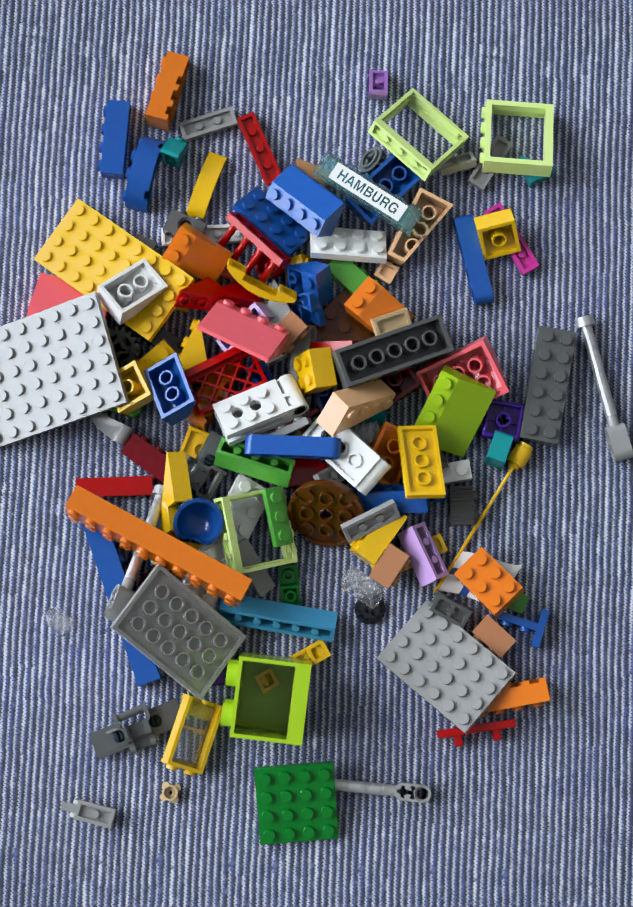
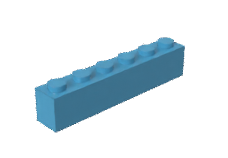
M244 596L239 607H231L223 602L224 599H221L219 614L232 625L333 642L338 612Z

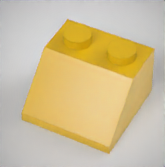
M511 208L474 218L484 261L521 251Z

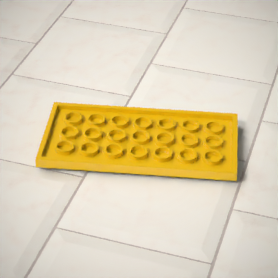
M80 199L75 201L34 258L36 262L83 295L94 291L97 292L98 285L145 258L168 287L138 314L124 322V324L149 342L153 340L175 310L174 304L179 291L196 281L189 274L170 261L161 258L160 254Z

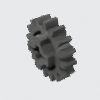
M121 325L109 328L118 364L120 363L121 367L138 359L137 354L142 351L138 348L142 345V342H137L140 336H134V330L128 331L127 325L123 328ZM119 334V336L112 338L113 335ZM125 354H130L128 357H123Z

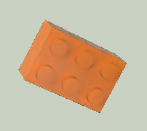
M482 546L454 573L455 577L496 618L525 592L523 587Z

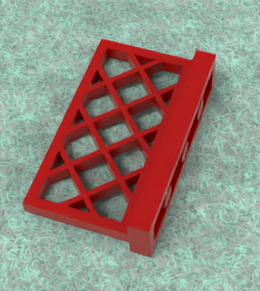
M236 347L185 370L190 385L194 383L202 384L199 393L193 392L194 396L197 397L194 408L199 417L214 410L213 402L217 403L220 401L214 399L218 390L227 392L225 397L227 399L268 382L257 358ZM252 356L253 364L251 368L242 366L243 360ZM227 367H237L234 376L224 374ZM240 369L249 371L246 380L237 378ZM252 373L261 375L263 379L256 384L249 382ZM212 374L219 376L216 385L207 383L208 377ZM223 377L232 380L229 389L219 386ZM235 381L244 383L243 390L239 392L232 390ZM205 385L215 388L211 397L202 395ZM200 398L209 400L208 407L200 410L198 407Z

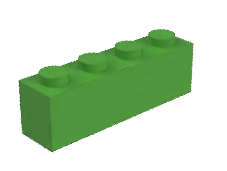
M332 260L328 264L330 265L331 278L352 295L368 277L367 271L361 266L358 268L353 263L354 261Z
M221 438L215 455V466L288 488L296 460L278 457L244 455L245 444L237 443L229 447L226 438Z

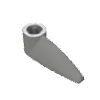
M102 412L90 416L96 427L117 443L125 446L131 438L134 428Z

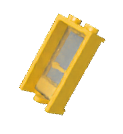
M183 693V699L161 761L167 764L166 768L175 771L178 768L184 769L183 773L195 776V773L202 775L220 723L222 706L203 699L199 700L196 697Z

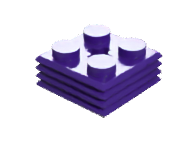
M493 399L483 418L480 436L492 439L495 430L514 436L512 443H518L525 405ZM504 416L508 423L501 425L498 419Z

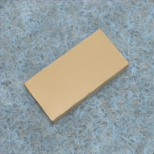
M407 307L370 319L375 336L412 324Z

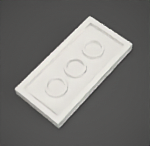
M335 227L332 236L317 237L310 232V258L386 264V232Z

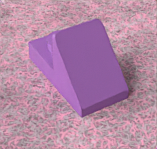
M369 70L368 99L387 100L388 71Z

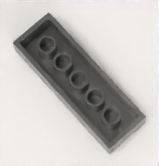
M439 314L334 350L331 354L341 387L346 389L446 356L453 352L454 348L442 316Z
M539 326L536 330L519 441L556 447L558 444L577 332Z

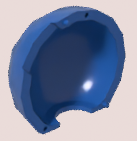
M194 498L185 501L179 506L174 516L173 528L177 538L184 540L192 539L201 544L210 545L219 538L223 530L224 519L221 510L214 502L204 498Z

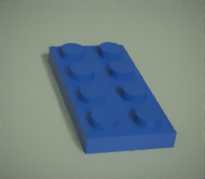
M256 186L237 201L232 209L235 212H239L283 253L290 257L310 240V233L297 221L265 198L266 194Z

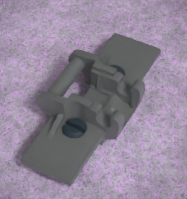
M212 430L196 459L189 455L187 456L192 499L204 498L212 501L211 498L222 478L227 475V472L221 469L222 467L214 465L216 451L222 436ZM214 469L217 473L204 495L200 490L211 470Z
M172 699L151 709H148L144 701L141 702L142 705L118 715L116 713L112 714L114 724L89 734L98 759L100 760L129 747L131 754H134L139 749L158 744L156 736L173 729L180 708L177 699ZM145 712L146 719L133 725L122 727L121 721Z

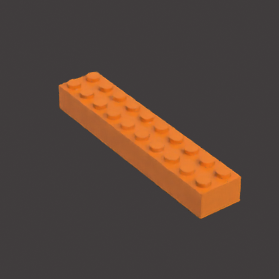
M78 485L65 504L67 518L71 521L84 523L85 528L92 532L97 530L108 541L112 542L115 540L120 543L119 546L127 551L132 549L137 552L138 557L154 561L155 566L160 564L172 571L171 574L173 576L189 580V584L198 589L202 587L207 590L206 593L214 598L219 596L224 599L223 602L228 606L239 607L251 585L252 579Z

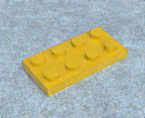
M436 425L398 426L397 437L406 499L445 498L446 492Z

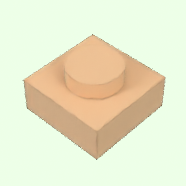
M386 261V264L378 266L374 277L390 286L399 271V267Z

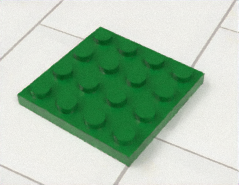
M333 761L254 767L260 845L339 838Z

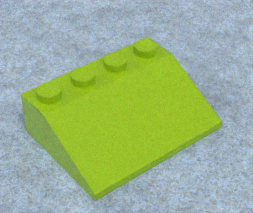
M445 365L415 425H436L439 449L464 457L497 391Z

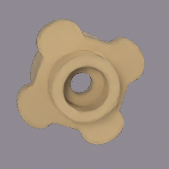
M164 782L160 799L177 803L181 786Z

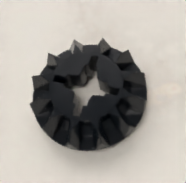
M365 594L355 604L356 617L364 624H376L385 615L384 601L378 595ZM366 601L371 606L378 605L373 610L375 615L374 617L370 612L364 614L362 613L365 611V609H367Z

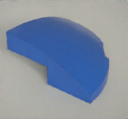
M310 292L298 294L297 296L301 297L293 303L292 311L305 323L310 321L320 327L326 325L324 311L314 294Z

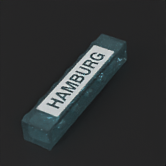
M326 152L314 169V177L409 237L422 219L423 213L420 212L421 209L414 204L409 205L402 196L390 193L386 186L376 184L367 174H360L353 165L344 164L335 154L330 155Z

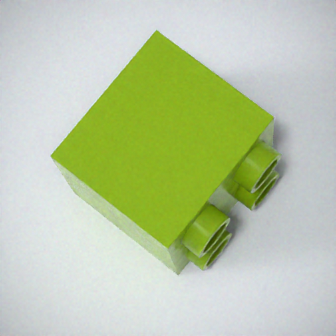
M242 652L239 660L230 659L227 665L225 686L235 687L234 699L225 698V702H223L220 726L231 727L229 737L302 746L312 660ZM271 667L280 685L263 694L254 677Z

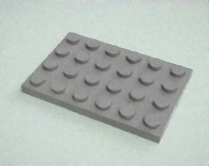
M156 564L110 626L118 635L199 700H202L247 637L160 564Z
M426 600L379 654L377 660L466 734L515 677L516 672L460 626L430 611V602Z

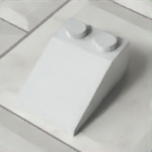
M143 258L98 285L97 292L101 304L116 322L121 325L138 314L160 295L168 285L146 259Z

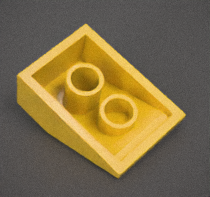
M400 515L401 518L351 542L349 551L366 564L375 565L408 517Z

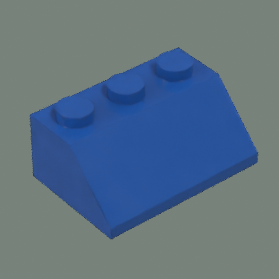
M175 352L144 370L161 419L172 426L188 418L196 404V399L179 355Z

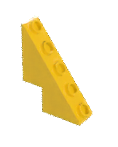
M193 319L189 327L192 331L189 337H184L180 345L183 349L178 355L184 371L207 360L202 331L197 329L200 319Z
M167 452L159 529L178 539L173 528L174 516L180 505L192 499L186 452Z

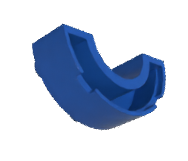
M147 136L139 138L137 150L133 149L131 154V168H127L125 178L128 179L126 190H124L122 196L125 208L143 213L148 212L152 198L154 178L159 163L162 161L160 150L166 141Z

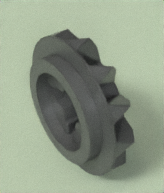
M376 146L369 149L363 155L360 162V170L364 174H371L372 171L380 166V163L384 160L383 156L385 153L383 149Z

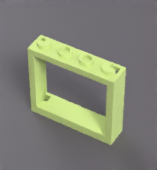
M414 88L380 115L368 131L370 135L423 181H426L458 152L469 137ZM406 106L411 108L453 145L433 164L387 125Z
M487 99L486 105L482 107L481 118H484L480 128V133H484V136L480 138V149H483V153H480L479 162L482 163V172L550 177L553 167L554 104ZM492 114L544 118L543 161L490 157Z
M282 487V489H283V494H284V499H285V504H286V509H288V507H287V502H286L287 495H285L284 487ZM261 490L213 499L215 505L221 510L224 519L223 530L220 536L226 566L241 574L298 562L297 548L295 543L281 546L283 558L243 567L230 502L262 496ZM291 528L292 538L294 542V531Z

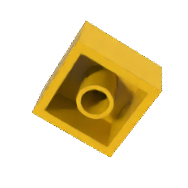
M330 347L308 349L294 357L293 365L295 371H297V384L303 395L322 393L337 385Z
M134 360L120 368L129 403L116 407L118 413L128 415L154 400L144 373L146 367L143 362Z

